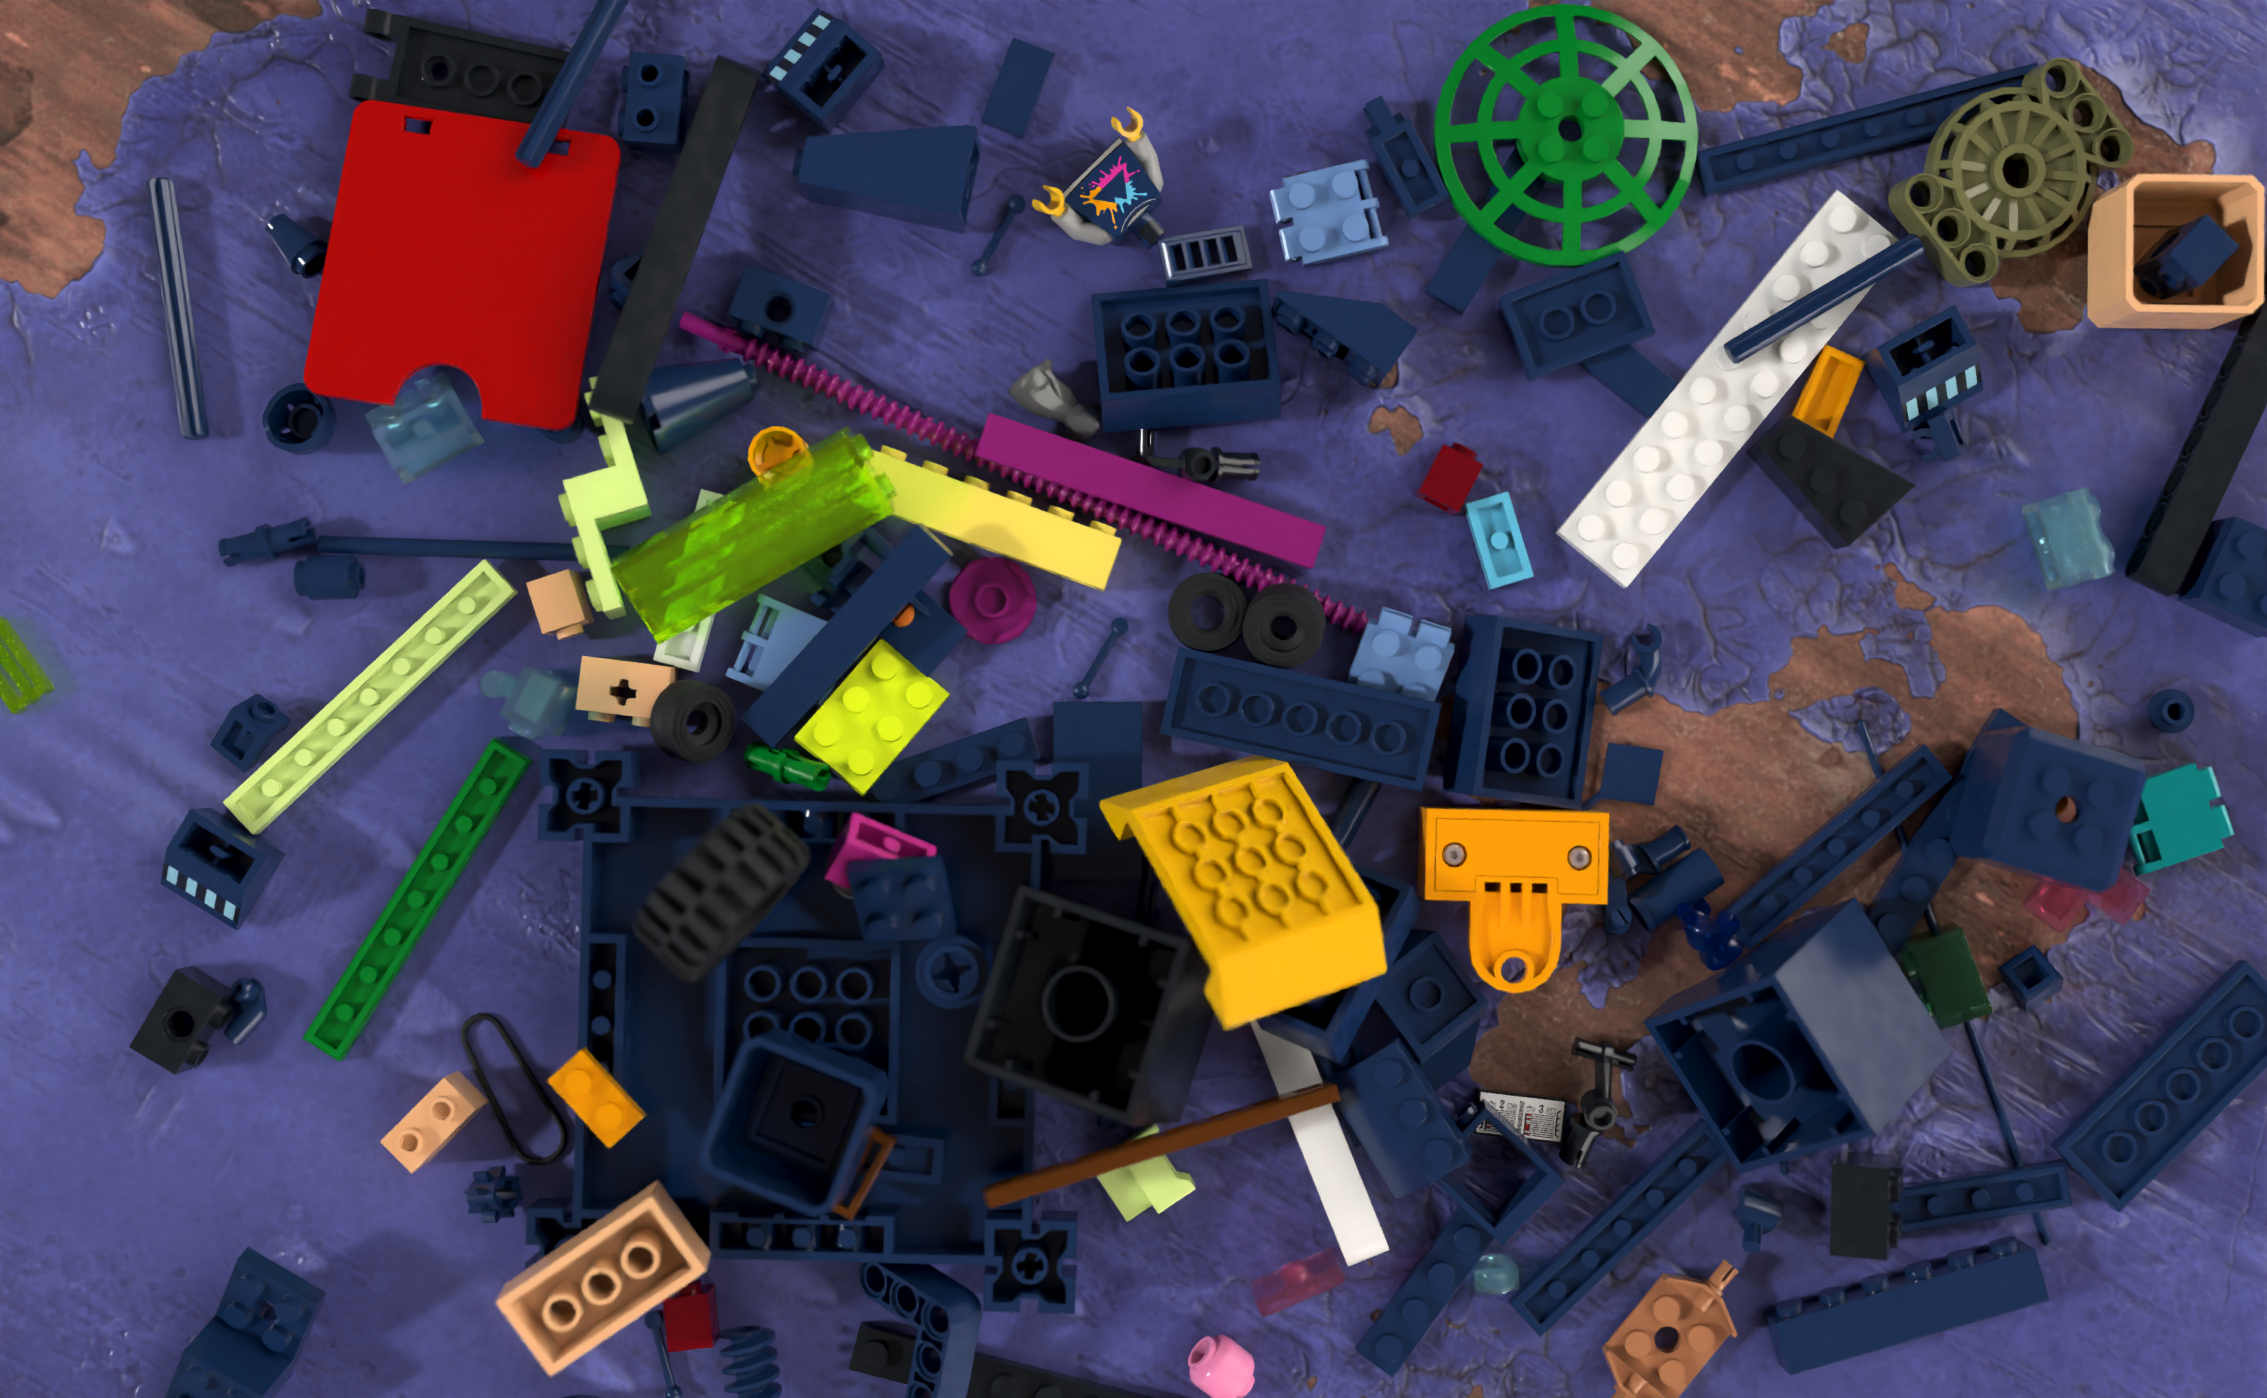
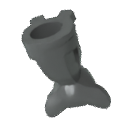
M1048 358L1021 376L1012 385L1008 394L1020 406L1034 415L1063 422L1065 438L1081 443L1082 440L1088 439L1096 433L1099 428V416L1102 414V409L1096 403H1078L1071 388L1062 383L1053 374L1051 368L1053 362Z

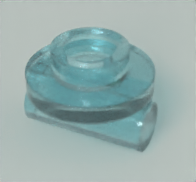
M1490 1253L1482 1256L1475 1264L1474 1275H1472L1474 1293L1504 1294L1520 1288L1519 1269L1510 1257L1500 1253Z

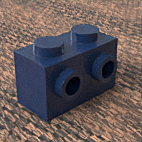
M630 51L629 66L624 65L621 74L622 91L627 93L626 109H620L617 128L618 135L623 137V141L632 151L681 155L686 141L692 70L684 56Z

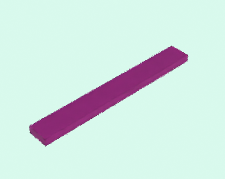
M992 413L988 414L974 456L1309 570L1314 567L1326 530L1325 526Z

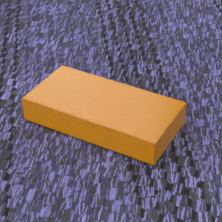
M1825 344L1815 359L1791 416L1833 438L1866 362Z

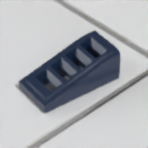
M1243 225L1157 240V249L1166 287L1189 284L1248 271L1253 268ZM1233 238L1238 261L1229 262L1224 240ZM1216 242L1220 264L1212 265L1208 249L1209 243ZM1199 246L1203 267L1195 268L1191 247ZM1182 250L1186 270H1177L1173 251Z

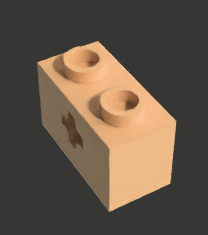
M582 656L575 709L589 711L588 720L615 723V716L618 714L633 716L632 725L650 727V717L654 703L667 686L678 681L679 668ZM629 686V688L635 689L636 698H629L626 701V698L618 696L619 687L625 688Z
M458 1070L444 1077L380 1142L412 1174L427 1165L490 1101Z

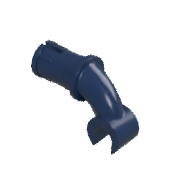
M1648 623L1646 626L1653 636V643H1651L1650 647L1640 644L1634 633L1631 635V647L1636 654L1640 655L1638 668L1636 666L1631 668L1632 674L1606 690L1599 692L1604 704L1613 716L1645 696L1649 698L1654 697L1653 691L1662 670V654L1660 649L1662 634L1654 625Z

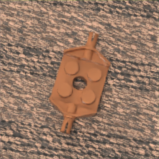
M1723 1259V1262L1708 1280L1705 1277L1698 1280L1663 1272L1601 1348L1616 1382L1613 1386L1616 1392L1611 1398H1678L1727 1337L1730 1334L1734 1338L1738 1335L1724 1300L1721 1298L1723 1295L1722 1291L1735 1275L1739 1273L1737 1269ZM1666 1326L1675 1328L1677 1340L1674 1345L1666 1349L1656 1347L1654 1338L1657 1331Z

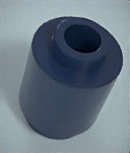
M354 555L308 556L306 560L297 561L295 565L294 585L299 596H308L310 600L355 599L359 591L365 588L366 570L362 563H358Z

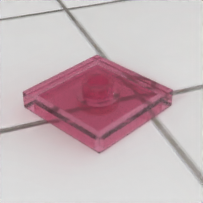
M1330 1247L1303 1260L1290 1262L1279 1270L1252 1281L1251 1285L1261 1316L1266 1317L1343 1284L1346 1279L1335 1252Z

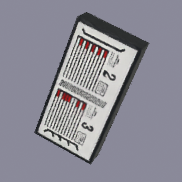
M1477 1087L1475 1105L1484 1098L1528 1140L1562 1144L1567 1106L1566 1098ZM1486 1119L1473 1132V1134L1504 1137Z

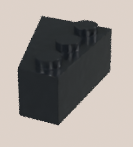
M1794 416L1778 422L1746 451L1751 459L1834 550L1850 546L1916 486Z

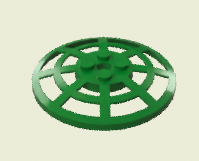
M1572 4L1537 6L1514 13L1490 26L1470 43L1453 65L1441 89L1434 114L1433 147L1435 163L1456 212L1477 234L1494 247L1502 250L1503 253L1517 260L1541 267L1573 269L1623 250L1627 254L1641 246L1666 223L1679 206L1690 184L1697 157L1698 129L1695 107L1687 83L1673 59L1655 39L1637 25L1614 13L1590 6ZM1555 16L1557 40H1549L1530 46L1510 60L1488 45L1499 35L1519 24L1541 17ZM1573 16L1588 17L1608 23L1631 35L1641 45L1625 59L1619 53L1601 44L1576 39ZM1552 53L1559 54L1560 77L1548 80L1540 86L1520 70L1522 66L1536 58ZM1577 53L1597 57L1614 66L1616 70L1602 85L1593 80L1579 77ZM1654 56L1666 69L1678 91L1684 110L1685 123L1661 121L1655 95L1646 79L1639 72ZM1474 59H1477L1496 74L1482 97L1477 115V123L1450 125V112L1457 87L1469 65ZM1629 82L1633 84L1642 99L1647 120L1623 119L1621 109L1614 97ZM1505 83H1508L1526 101L1522 105L1516 120L1491 122L1496 99ZM1565 120L1575 122L1581 131L1580 139L1574 142L1564 140L1558 131L1559 123ZM1624 138L1648 139L1644 161L1637 175L1633 178L1616 160V157L1621 150ZM1515 139L1518 152L1525 164L1511 179L1506 176L1497 160L1492 144L1493 140ZM1662 140L1686 142L1685 156L1679 178L1669 198L1659 209L1644 191L1643 187L1649 181L1657 165ZM1478 143V151L1484 169L1492 183L1499 190L1481 211L1470 200L1458 178L1452 160L1450 144ZM1602 173L1620 191L1618 195L1604 203L1582 208V184L1596 179ZM1537 177L1547 182L1563 186V208L1542 204L1523 192ZM1629 202L1646 221L1636 232L1616 243L1597 249L1580 251L1581 223L1605 218L1622 209ZM1511 204L1536 218L1553 223H1562V251L1547 250L1526 244L1503 232L1493 223Z

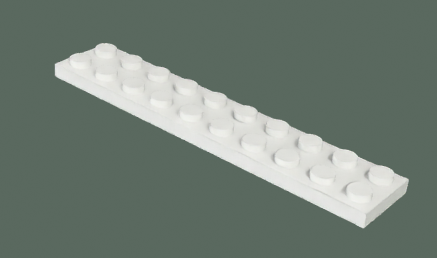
M1839 190L1832 193L1680 379L1679 384L1654 415L1644 423L1555 533L1623 589L1627 588L1874 284L1738 364L1732 363L1724 350L1725 343L1899 241V239Z

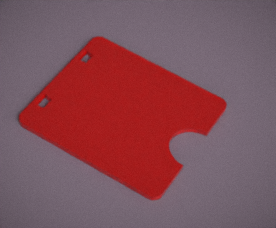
M367 100L360 103L353 112L303 378L308 389L314 394L323 397L394 407L400 389L415 373L431 366H451L465 372L475 382L481 397V418L483 420L553 431L568 429L574 423L577 416L622 159L618 143L607 135L560 128L554 140L570 143L568 154L547 153L540 167L534 169L526 167L515 158V153L531 124L376 100ZM407 118L432 122L430 134L406 131Z

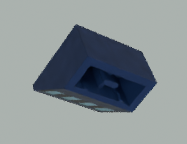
M817 8L760 76L829 134L886 66L879 50L845 22Z
M1956 305L1861 355L1903 433L1983 390L1977 343Z
M212 808L190 809L166 848L160 884L233 929L239 930L286 854L258 836L252 835L248 830Z

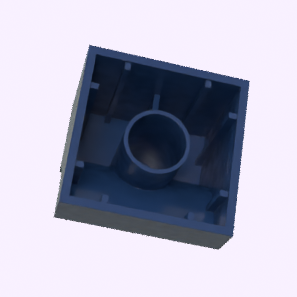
M1855 897L1788 922L1764 943L1709 978L1672 995L1644 1021L1647 1029L1739 1174L1876 1136L1952 1052V1049L1929 1015L1927 1007L1913 990L1882 941L1877 928L1870 922Z

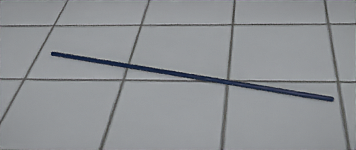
M1859 720L1857 727L1877 780L1884 773L1866 723L1863 720ZM1900 823L1894 828L1902 853H1904L1909 843L1903 826ZM1929 903L1924 911L1928 926L2015 1166H2022L2024 1163L1931 904ZM2041 1211L2032 1213L2043 1245H2051V1239Z

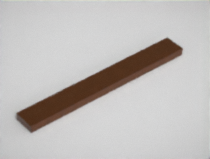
M1320 1082L985 1185L981 1189L984 1201L991 1209L1341 1101L1337 1085L1330 1082Z

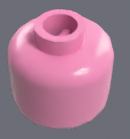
M1226 1335L1204 1337L1194 1346L1189 1355L1190 1380L1210 1397L1243 1398L1253 1387L1255 1380L1253 1376L1255 1368L1253 1356Z

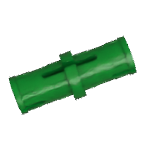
M753 741L744 752L743 760L747 761L745 763L747 768L770 774L777 782L783 784L797 783L814 791H822L827 787L831 778V772L828 771L830 766L828 764L804 758L797 750L791 748H771L769 745L759 741Z

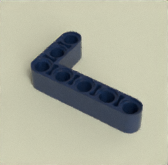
M863 1262L858 1270V1280L863 1293L880 1306L918 1329L905 1398H966L982 1319V1307L976 1294L930 1264Z

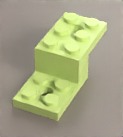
M598 376L589 378L592 390ZM592 391L584 393L587 404H589ZM590 410L595 426L604 425L606 434L598 436L608 468L563 480L566 493L560 494L558 497L565 519L570 527L577 525L580 536L572 538L579 564H582L583 569L590 568L593 580L585 582L592 606L597 612L603 611L609 620L625 616L627 613L601 531L650 517L652 513L623 422Z

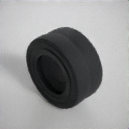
M1293 583L1270 585L1258 592L1250 602L1243 621L1245 643L1250 652L1264 664L1276 668L1299 666L1313 657L1320 647L1326 626L1325 613L1320 601L1308 589ZM1280 615L1289 616L1295 621L1297 630L1291 635H1280L1274 630L1272 620Z
M681 680L667 686L656 699L650 717L651 734L656 746L666 755L690 763H705L718 757L728 746L735 728V711L729 696L715 685L695 680ZM697 710L700 718L698 727L695 731L689 733L686 726L687 718L692 711Z

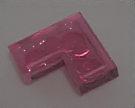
M2120 867L2115 886L2102 893L2062 888L2038 881L2020 905L2053 931L2063 933L2086 901L2115 923L2125 925L2150 893L2151 889Z

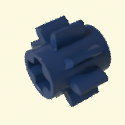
M505 1166L490 1167L488 1171L474 1172V1181L469 1185L468 1189L464 1190L468 1205L470 1206L468 1213H482V1223H498L500 1218H513L515 1216L513 1209L519 1204L520 1200H523L521 1187L518 1183L519 1176L505 1177Z

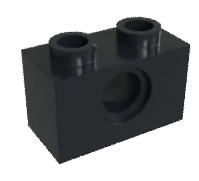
M194 966L176 969L129 1048L175 1075L192 1068H198L211 1050V1045L207 1043L214 1031L223 1028L233 1014L234 1007L230 1004L234 999V995L231 994V988ZM184 1011L188 1012L194 1020V1028L191 1033L186 1031L181 1024V1016Z

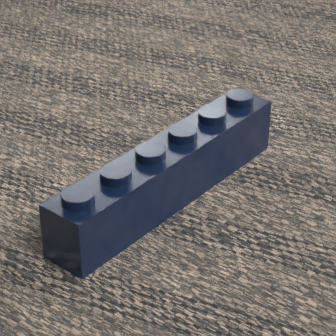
M2003 1237L1989 1243L1990 1248L1977 1252L1971 1249L1957 1250L1949 1253L1946 1256L1947 1260L1931 1265L1930 1262H1916L1905 1266L1904 1273L1890 1277L1886 1274H1875L1861 1280L1862 1285L1845 1289L1842 1286H1835L1821 1290L1818 1293V1298L1804 1302L1801 1299H1788L1775 1305L1776 1310L1764 1313L1778 1363L1791 1376L2050 1301L2035 1248L2019 1239L2017 1240L2015 1237Z

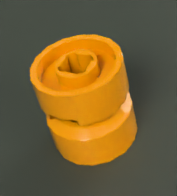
M772 426L761 430L753 438L748 448V461L752 471L759 479L778 490H792L801 487L810 478L814 469V456L811 448L796 432L786 427Z

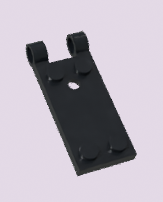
M367 9L362 32L378 40L397 42L389 81L355 73L352 75L348 97L360 103L367 100H376L531 124L570 52L392 14L379 9ZM438 65H446L448 67V75L442 80H437L433 76V70ZM569 113L561 129H566ZM553 141V143L563 144L561 141Z

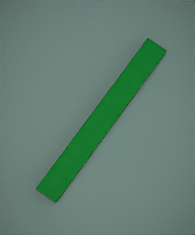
M498 737L492 738L302 1039L339 1062L345 1060L534 760Z

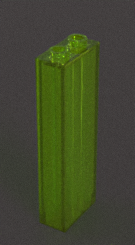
M846 426L616 556L611 564L610 571L658 645L891 515L894 513V501L892 498L897 496V492L887 474L882 472L878 475L870 463L869 459L873 458L874 454L862 433L854 436L849 426Z

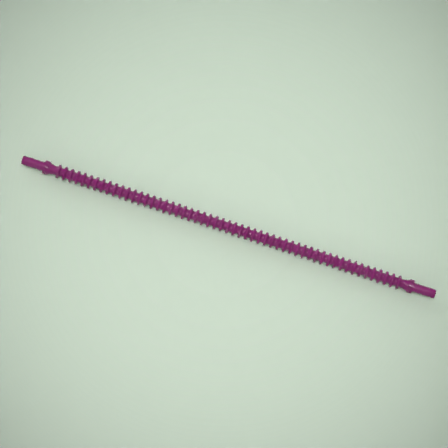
M687 311L681 318L680 328L717 344L718 349L725 353L732 352L742 355L745 363L754 360L756 368L765 365L767 366L766 371L768 373L776 370L778 371L779 378H784L787 375L790 377L792 384L796 383L797 380L802 382L801 387L803 389L812 386L815 394L823 391L825 392L826 399L834 396L837 398L836 402L839 405L843 402L849 403L848 408L850 410L859 407L861 415L870 412L873 420H877L879 417L883 418L885 426L889 425L890 422L894 423L897 431L905 428L907 429L908 436L916 433L919 435V441H924L925 438L931 440L930 445L932 447L936 446L937 443L941 444L943 452L952 449L955 457L963 454L966 456V462L974 459L977 461L979 468L984 464L989 466L990 473L999 470L1001 478L1010 475L1013 477V483L1021 480L1024 482V488L1026 489L1030 485L1036 487L1035 491L1037 494L1046 491L1048 499L1057 496L1060 504H1064L1065 501L1070 502L1072 510H1075L1077 506L1081 507L1084 515L1092 512L1095 514V520L1103 517L1106 519V525H1111L1112 522L1118 524L1117 528L1119 531L1123 530L1124 527L1128 528L1130 536L1139 533L1142 541L1150 538L1153 540V546L1155 547L1161 543L1165 545L1164 550L1166 552L1170 549L1176 550L1177 557L1186 554L1188 562L1197 559L1200 561V567L1203 568L1206 564L1210 565L1213 573L1221 570L1225 577L1233 575L1235 583L1243 580L1247 582L1246 587L1248 589L1254 585L1258 587V592H1260L1262 589L1277 583L1296 584L1295 579L1286 582L1284 574H1279L1278 577L1273 576L1271 568L1266 572L1262 571L1260 563H1257L1255 566L1249 565L1248 558H1244L1243 561L1238 560L1237 553H1233L1231 556L1225 554L1226 549L1224 547L1219 551L1215 550L1213 542L1204 545L1201 537L1193 540L1190 538V532L1188 531L1182 535L1178 533L1179 528L1177 526L1169 529L1167 528L1166 521L1157 524L1155 517L1151 516L1149 519L1143 517V513L1138 512L1136 514L1131 509L1122 508L1120 505L974 457L980 441L979 437L970 440L966 431L961 435L957 434L955 426L946 429L943 421L935 424L933 423L932 416L924 419L921 417L919 410L914 414L909 412L910 407L908 405H905L903 409L899 408L897 400L888 403L886 402L885 395L877 398L874 396L875 392L872 389L866 393L863 391L861 384L852 387L850 379L841 382L838 374L830 377L826 368L817 371L814 363L809 366L804 365L805 360L803 358L794 361L792 353H787L784 356L781 354L779 347L775 348L774 351L770 350L768 342L759 345L756 337L749 340L743 335L738 334L736 329L727 326L726 329ZM1304 584V585L1302 586V587H1304V588H1306V589L1308 588V586H1307L1306 584ZM1314 590L1313 594L1320 601L1325 617L1329 619V625L1337 622L1340 624V630L1342 631L1346 628L1352 629L1353 636H1356L1358 633H1364L1369 619L1366 617V611L1363 610L1358 614L1354 612L1355 607L1353 605L1349 606V608H1344L1342 600L1333 603L1330 595L1322 598L1319 596V590ZM1452 656L1447 671L1452 663L1454 656Z

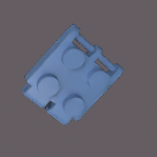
M1368 159L1283 178V188L1270 191L1269 195L1276 224L1292 221L1293 225L1279 230L1286 262L1301 259L1302 267H1307L1389 246L1387 236H1382L1376 209L1380 207L1378 198H1373L1367 175V170L1370 169ZM1357 173L1359 176L1364 200H1361L1358 189V180L1355 176V174ZM1364 212H1367V213H1368V217H1369V221H1370V225H1371V229H1372V233H1373V237H1374L1373 239L1370 238L1369 225H1368V222H1367V220H1366V218H1365Z
M759 594L756 601L760 603L749 631L744 630L741 639L745 641L734 667H728L726 676L764 692L828 622ZM768 607L773 608L761 637L757 636ZM755 644L757 645L746 673L741 672L752 645ZM835 684L816 704L822 706L831 696Z
M1383 606L1378 619L1369 616L1345 683L1435 702L1454 653L1455 644L1448 642L1451 629L1421 619L1417 631L1410 630L1413 616Z

